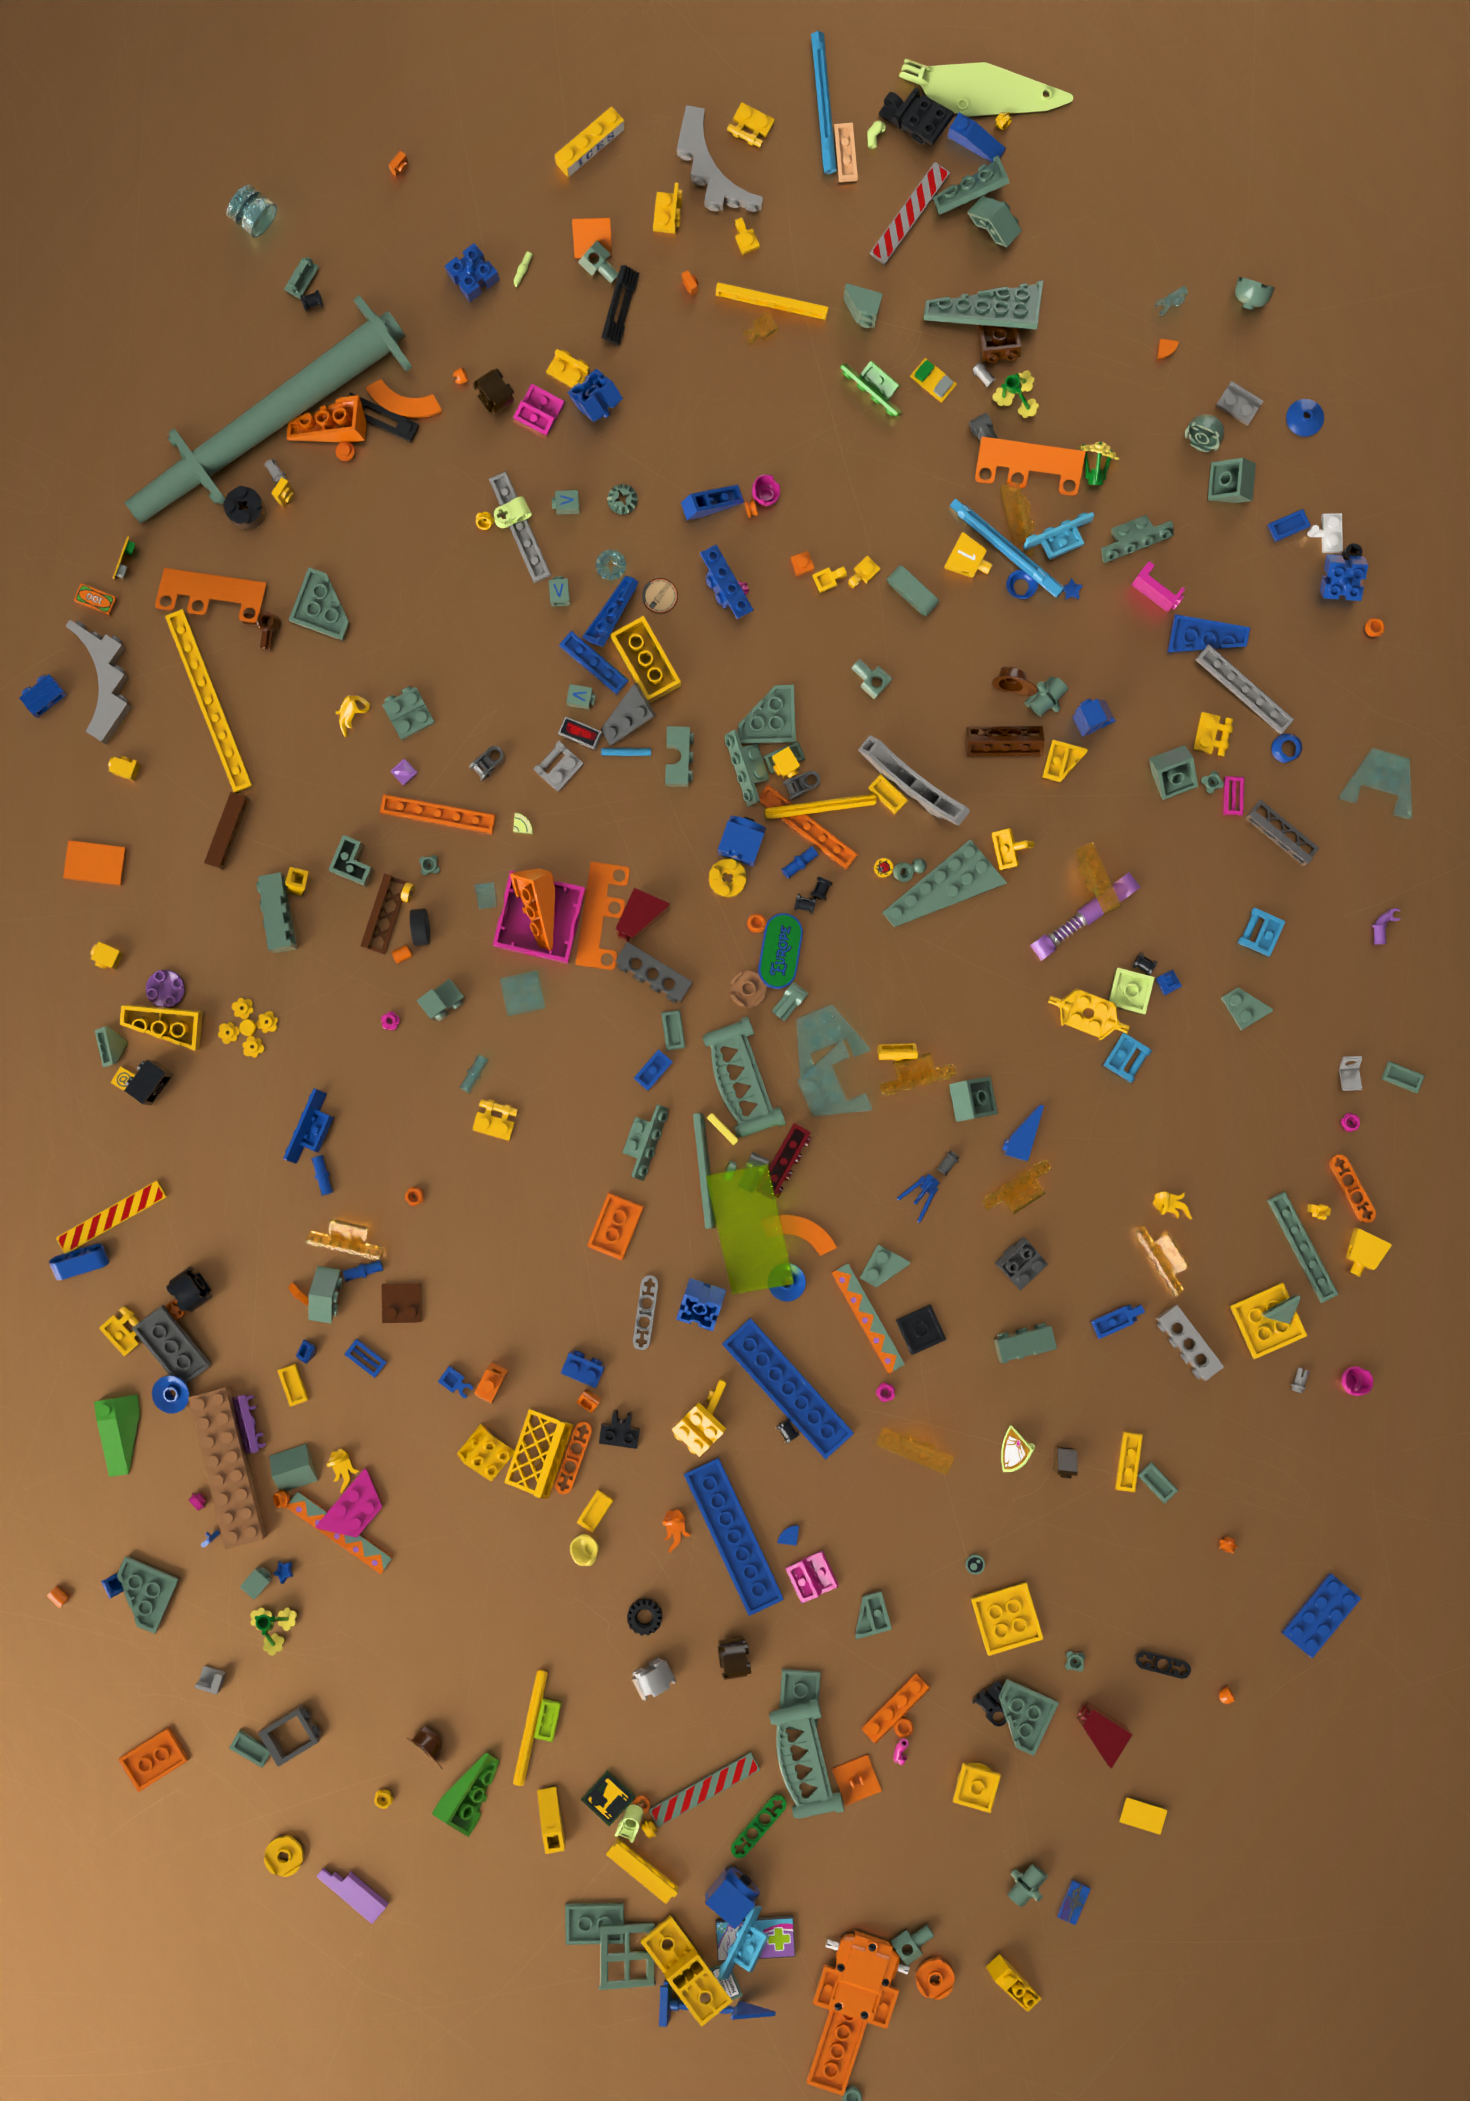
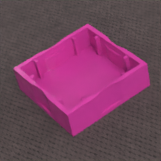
M510 871L504 894V907L498 920L493 946L569 964L585 898V887L559 881L554 882L553 949L547 950L537 945L529 926L531 920L522 910L525 907L522 899L517 897L514 892L510 874L515 871Z

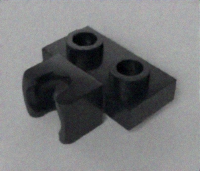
M614 1410L611 1424H601L599 1444L637 1449L640 1428L631 1427L632 1412H628L627 1418L621 1420L618 1417V1410Z

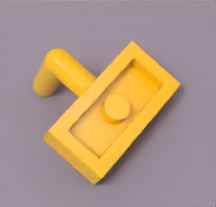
M1012 828L992 833L1000 870L1020 866L1017 850L1034 848L1035 846L1034 841L1028 840L1015 843Z

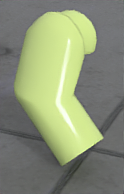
M874 122L867 131L869 149L877 148V135L886 130L884 122Z

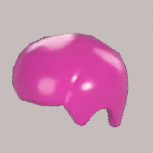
M763 474L757 477L752 486L753 498L760 505L771 506L780 497V484L774 480L772 475Z
M1353 1366L1344 1371L1341 1384L1347 1393L1361 1396L1371 1391L1374 1379L1369 1370Z

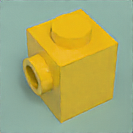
M789 746L772 756L775 764L773 769L778 776L782 775L783 779L788 776L790 779L799 773L800 764Z
M98 942L91 950V959L96 961L95 965L100 968L106 969V967H110L116 970L124 952Z

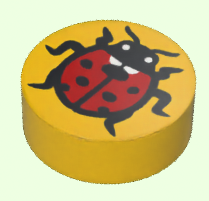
M886 858L877 860L874 865L875 874L881 878L890 876L893 871L892 862Z

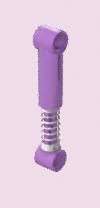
M1128 872L1112 886L1078 909V913L1074 915V918H1070V921L1062 924L1061 928L1058 927L1057 931L1054 930L1053 933L1043 935L1030 945L1042 961L1057 950L1056 946H1059L1062 940L1065 941L1066 937L1069 938L1070 934L1073 935L1074 931L1078 932L1077 929L1082 928L1081 926L1086 924L1089 926L1119 902L1140 888L1139 884Z

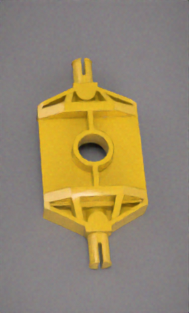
M1074 989L1065 998L1061 999L1050 995L1048 1003L1060 1008L1062 1025L1066 1024L1099 1037V1040H1102L1116 1029L1126 1034L1130 1026L1120 1023L1117 1019L1115 1003L1080 989ZM1086 1008L1094 1010V1014L1091 1017H1086L1083 1014Z

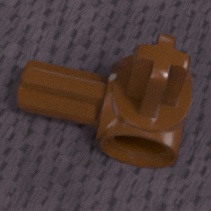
M260 612L256 622L242 621L245 625L258 626L259 630L262 631L261 649H272L273 634L277 632L281 625V620L277 615L270 612ZM244 613L243 616L251 619L255 614ZM271 618V624L267 625L268 619Z

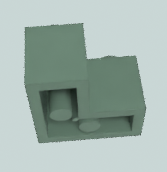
M981 196L967 212L975 226L986 229L996 244L1008 247L1022 231L1018 225L1019 221L1011 214L1009 205L1004 201L1000 202L992 197Z
M343 835L328 870L333 874L365 887L368 886L374 872L372 867L358 862L364 844Z
M449 978L435 990L431 989L417 1002L430 1019L441 1021L448 1016L447 1012L450 1009L454 1008L455 1010L464 1003L462 1000L465 997Z
M317 1266L309 1291L308 1320L332 1323L333 1317L337 1316L339 1305H336L339 1297V1292L337 1291L343 1285L340 1269Z

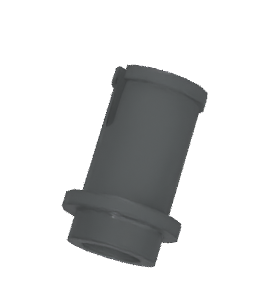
M951 1150L949 1153H946L947 1156L936 1168L946 1176L954 1164L959 1162L958 1159L960 1158Z

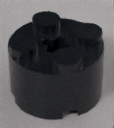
M238 486L228 493L223 507L227 517L236 527L246 530L257 528L262 524L266 516L265 504L255 490L249 487Z
M188 1267L179 1273L166 1286L167 1291L172 1296L174 1295L178 1301L177 1306L183 1312L185 1310L193 1312L212 1298V1295L208 1294L211 1289L207 1281L200 1273L195 1274L193 1267Z

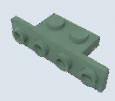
M1147 515L1111 528V533L1116 542L1101 548L1102 560L1106 563L1174 536L1172 521L1154 527Z
M732 730L724 735L725 744L728 747L731 762L734 765L737 780L743 792V798L747 806L750 807L760 802L755 784L763 783L770 779L758 744L742 747L737 730Z
M657 1104L651 1122L635 1117L622 1152L637 1158L631 1177L644 1181L645 1176L648 1174L650 1162L655 1155V1148L658 1140L661 1138L664 1123L668 1118L669 1108Z

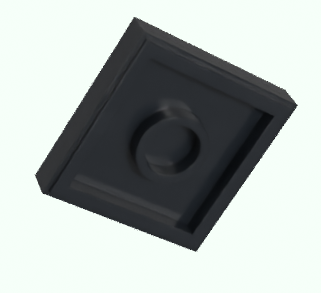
M931 1304L896 1319V1323L911 1355L947 1340Z

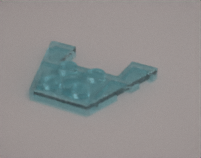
M1372 748L1338 798L1356 803L1361 785L1398 795L1393 815L1411 819L1410 759Z
M832 1004L796 1018L799 1073L801 1079L817 1073L810 1056L811 1053L847 1039L854 1057L870 1051L867 1044Z
M840 1041L818 1063L813 1065L797 1080L813 1116L872 1110L866 1093L848 1101L846 1100L832 1068L833 1064L850 1057L843 1041Z

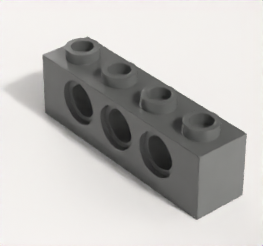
M629 942L625 944L615 960L618 964L617 968L625 973L629 970L635 974L633 978L641 983L644 980L650 983L649 988L657 993H660V991L666 993V998L673 1003H676V1001L681 1003L693 984L689 979ZM634 959L642 961V966L639 969H634L631 966ZM656 969L659 972L658 977L650 979L648 971ZM665 980H674L675 986L672 989L665 988Z

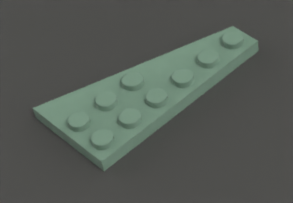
M1043 280L1028 286L1027 283H1024L1016 288L1001 287L978 291V294L970 296L966 293L961 294V297L958 298L943 297L926 300L924 320L1037 329Z
M970 839L882 913L893 927H897L1005 885L1007 882Z

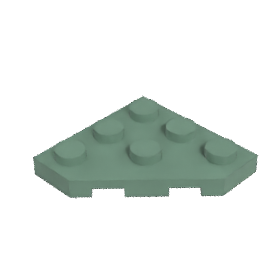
M308 567L289 621L343 641L350 623L329 577L324 572Z
M775 685L751 712L738 724V736L741 744L796 742L794 685Z
M125 1556L117 1577L123 1586L124 1595L129 1607L132 1609L137 1627L155 1634L180 1578Z
M1006 1679L999 1694V1699L1014 1745L1017 1749L1034 1756L1059 1702Z

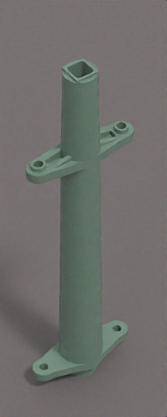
M358 295L353 301L367 322L194 451L189 449L175 428L168 432L170 436L167 438L174 447H178L182 459L124 502L133 516L141 524L199 484H202L211 492L209 497L215 504L219 503L222 505L226 499L210 478L216 472L390 352L406 372L409 371L412 366L397 344L406 336L390 312L386 311L381 316H378Z

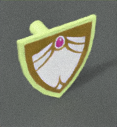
M1010 1425L1002 1444L1001 1463L1003 1472L1019 1470L1027 1463L1035 1450V1445L1027 1443L1012 1425Z

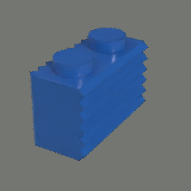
M50 674L39 677L36 681L37 684L32 688H25L21 693L22 696L19 697L36 718H39L67 695Z

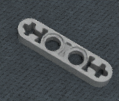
M652 1275L645 1276L640 1286L633 1335V1345L638 1350L647 1349L651 1340L658 1292V1280ZM651 1278L655 1286L651 1287L650 1293L654 1292V1296L649 1294L642 1295L643 1291L647 1292V1286L644 1285V1282ZM644 1298L652 1300L651 1308L646 1309L642 1306L641 1302ZM641 1317H647L650 1320L648 1327L643 1328L639 1325ZM637 1329L641 1331L649 1330V1334H644V1340H647V1344H643V1347H640L639 1343L636 1342V1339H640L641 1333H637Z

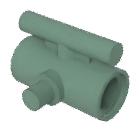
M1051 676L1045 682H1038L1037 693L1030 696L1024 702L1028 708H1031L1040 717L1050 708L1054 712H1058L1061 709L1058 700L1069 690L1060 678Z
M1031 1864L1024 1874L1020 1873L1017 1869L1012 1871L1011 1875L1015 1878L1016 1884L1008 1892V1897L1020 1907H1024L1030 1898H1034L1037 1902L1040 1901L1043 1896L1039 1893V1887L1048 1878V1875L1034 1864Z

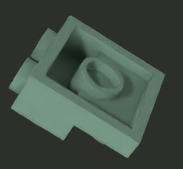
M411 686L404 688L401 691L402 694L397 697L395 695L387 697L384 700L385 703L382 704L401 740L435 723L418 689Z

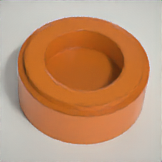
M902 1717L894 1725L895 1733L902 1738L910 1736L913 1732L912 1721L907 1717Z

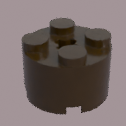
M497 368L473 382L474 390H479L478 398L489 412L493 411V415L514 401L512 396L514 390L510 384H505L502 380L503 375Z
M738 1637L718 1640L720 1645L718 1646L720 1668H724V1673H721L723 1680L747 1677V1674H751V1665L746 1658V1655L749 1654V1648L745 1639Z

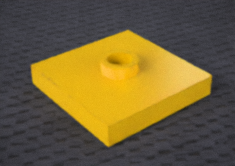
M963 1763L952 1800L953 1803L991 1813L1001 1774Z

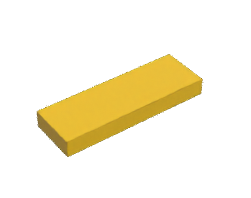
M1123 1431L1116 1490L1136 1491L1143 1434Z

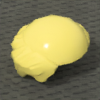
M581 1534L571 1542L570 1554L575 1563L580 1566H591L596 1561L599 1546L591 1536Z

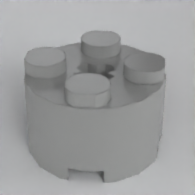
M658 1657L650 1661V1666L645 1669L640 1667L632 1672V1681L642 1700H647V1695L652 1694L655 1697L670 1688V1682L676 1683V1679L666 1660Z

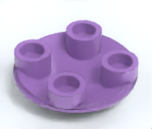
M156 971L147 981L146 996L157 1007H173L184 996V982L173 971Z

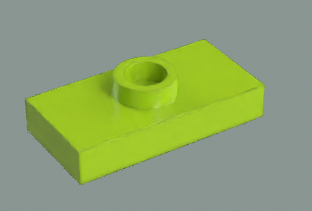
M542 1699L534 1738L553 1742L562 1702Z

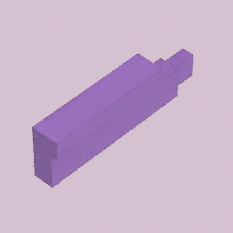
M325 1868L316 1876L371 1924L388 1905V1902L351 1871L345 1879L336 1872L333 1875L330 1874Z

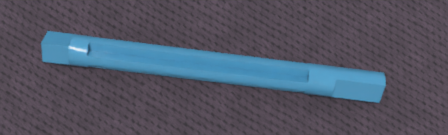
M816 31L811 34L823 169L825 174H831L837 171L825 39L824 33Z
M954 499L950 504V507L958 513L957 515L1055 598H1058L1064 591L1065 587L970 507L963 505L957 499Z

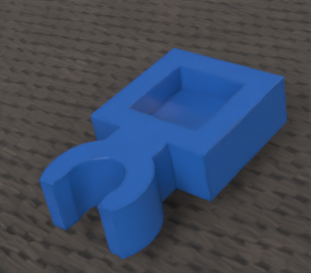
M451 1366L446 1369L438 1380L441 1385L452 1393L456 1389L459 1390V1394L463 1398L468 1397L463 1391L465 1387H468L470 1390L474 1389L470 1383H463L462 1381L465 1376Z

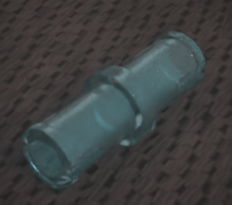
M478 1054L471 1068L466 1071L467 1075L459 1088L470 1094L477 1079L481 1078L480 1074L489 1060Z

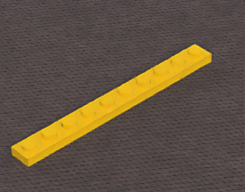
M181 609L166 615L165 618L233 792L236 793L252 787L253 785L186 614Z

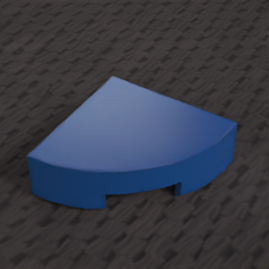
M799 1525L786 1528L779 1535L777 1543L797 1546Z

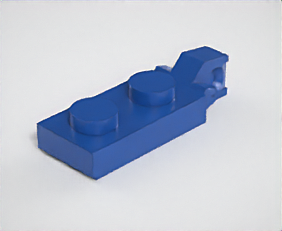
M1125 1305L1090 1322L1098 1339H1101L1134 1324V1322L1138 1321L1136 1316L1145 1313L1142 1305L1133 1308L1131 1305Z

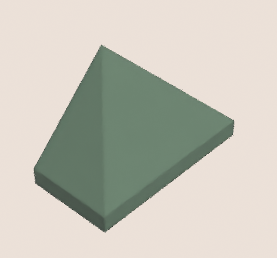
M108 1026L94 1030L103 1068L116 1064L128 1042Z
M1294 1294L1261 1314L1263 1317L1290 1324L1301 1298L1299 1295Z

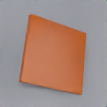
M610 217L572 219L574 258H582L596 241L612 257ZM594 252L590 255V258L599 257V255Z
M867 1754L832 1768L846 1806L882 1791Z

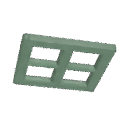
M654 1922L600 1926V1985L598 1989L646 1987L656 1984L654 1981V1960L647 1950L630 1952V1933L646 1932L648 1934L655 1928ZM625 1934V1952L608 1953V1935ZM646 1959V1978L630 1979V1961ZM624 1961V1980L608 1981V1962Z

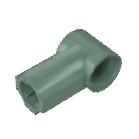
M793 982L772 1012L785 1021L809 993L796 982Z

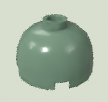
M1238 277L1235 294L1237 299L1244 303V308L1253 310L1254 307L1265 306L1270 301L1275 287Z
M1201 414L1193 418L1185 430L1186 439L1189 437L1191 440L1190 444L1200 451L1210 452L1211 449L1216 451L1224 438V426L1217 417Z

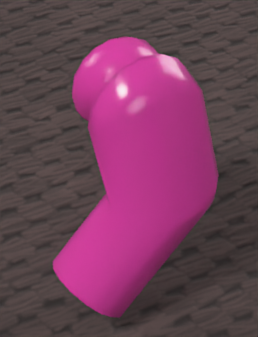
M901 1739L895 1746L893 1759L895 1763L898 1762L900 1765H903L907 1760V1756L902 1754L909 1745L907 1739Z

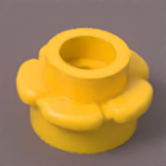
M1001 112L995 119L996 127L1002 131L1012 122L1009 112Z
M479 512L476 515V525L480 529L487 530L494 523V518L488 512Z
M378 1790L375 1793L374 1803L379 1808L386 1809L392 1804L393 1796H391L389 1790Z
M645 1820V1823L641 1825L642 1830L649 1839L653 1836L656 1837L655 1832L658 1829L652 1821L647 1822Z

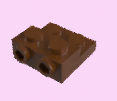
M978 325L983 361L995 363L999 359L1014 361L1017 357H1021V342L1018 328Z

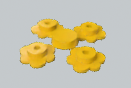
M239 998L238 1002L232 1004V1009L235 1011L234 1015L236 1017H241L244 1020L240 1023L239 1028L234 1026L232 1022L228 1024L222 1023L219 1026L220 1032L218 1037L222 1038L224 1044H229L231 1041H237V1035L240 1032L244 1036H249L246 1040L247 1042L242 1044L243 1048H245L243 1053L245 1056L252 1055V1057L256 1058L259 1055L258 1053L264 1052V1046L260 1038L256 1039L251 1035L255 1033L256 1026L262 1029L263 1033L276 1031L278 1018L274 1017L273 1012L267 1011L265 1015H259V1020L255 1024L253 1020L248 1019L250 1014L254 1012L252 1008L253 1002L250 999L244 1000Z

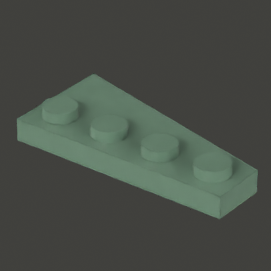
M999 156L994 157L993 162L989 165L983 164L978 168L979 171L974 175H967L962 178L961 183L957 186L953 184L933 197L939 215L1009 184L1008 176Z

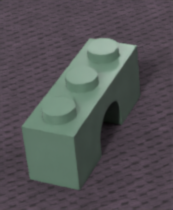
M667 726L666 746L668 749L678 750L681 753V759L676 764H666V786L688 787L689 782H692L693 770H689V763H693V751H690V744L694 743V732H690V727Z

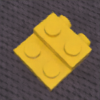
M698 1402L674 1426L672 1431L676 1439L683 1440L688 1445L691 1453L697 1454L700 1457L726 1431V1428Z

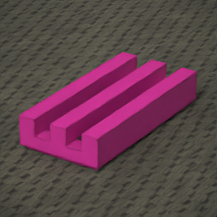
M1225 776L1223 815L1242 816L1244 810V777ZM1229 781H1232V786H1231V810H1228V808H1229ZM1236 781H1239L1238 811H1235Z

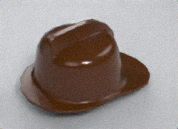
M1002 667L999 677L992 681L995 689L1004 692L1033 696L1038 691L1033 683L1027 681L1026 674L1021 669L1015 667Z
M424 1727L412 1740L407 1738L422 1749L440 1769H443L436 1761L442 1748V1742L436 1733Z

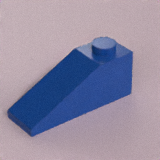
M960 112L949 128L948 138L991 163L997 155L1001 158L1006 149L978 123Z
M733 485L692 493L681 502L686 519L691 520L743 504L744 500L739 486Z
M1038 1105L1009 1136V1139H1005L1002 1150L1005 1151L1004 1155L1023 1161L1029 1160L1044 1108L1043 1105Z

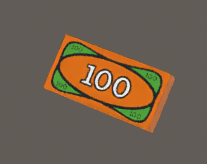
M81 583L74 601L110 616L117 598Z

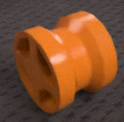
M170 1301L166 1306L167 1310L175 1319L183 1318L188 1311H179L178 1301Z

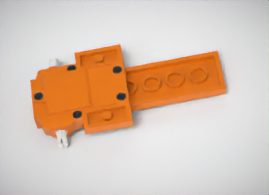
M856 1930L852 1934H844L839 1939V1942L827 1939L825 1947L836 1950V1965L832 1967L824 1964L812 2001L813 2005L828 2009L829 2012L806 2079V2084L844 2096L867 2023L885 2029L888 2028L899 1994V1989L891 1987L890 1983L897 1971L908 1974L910 1966L899 1963V1954L893 1948L891 1942Z

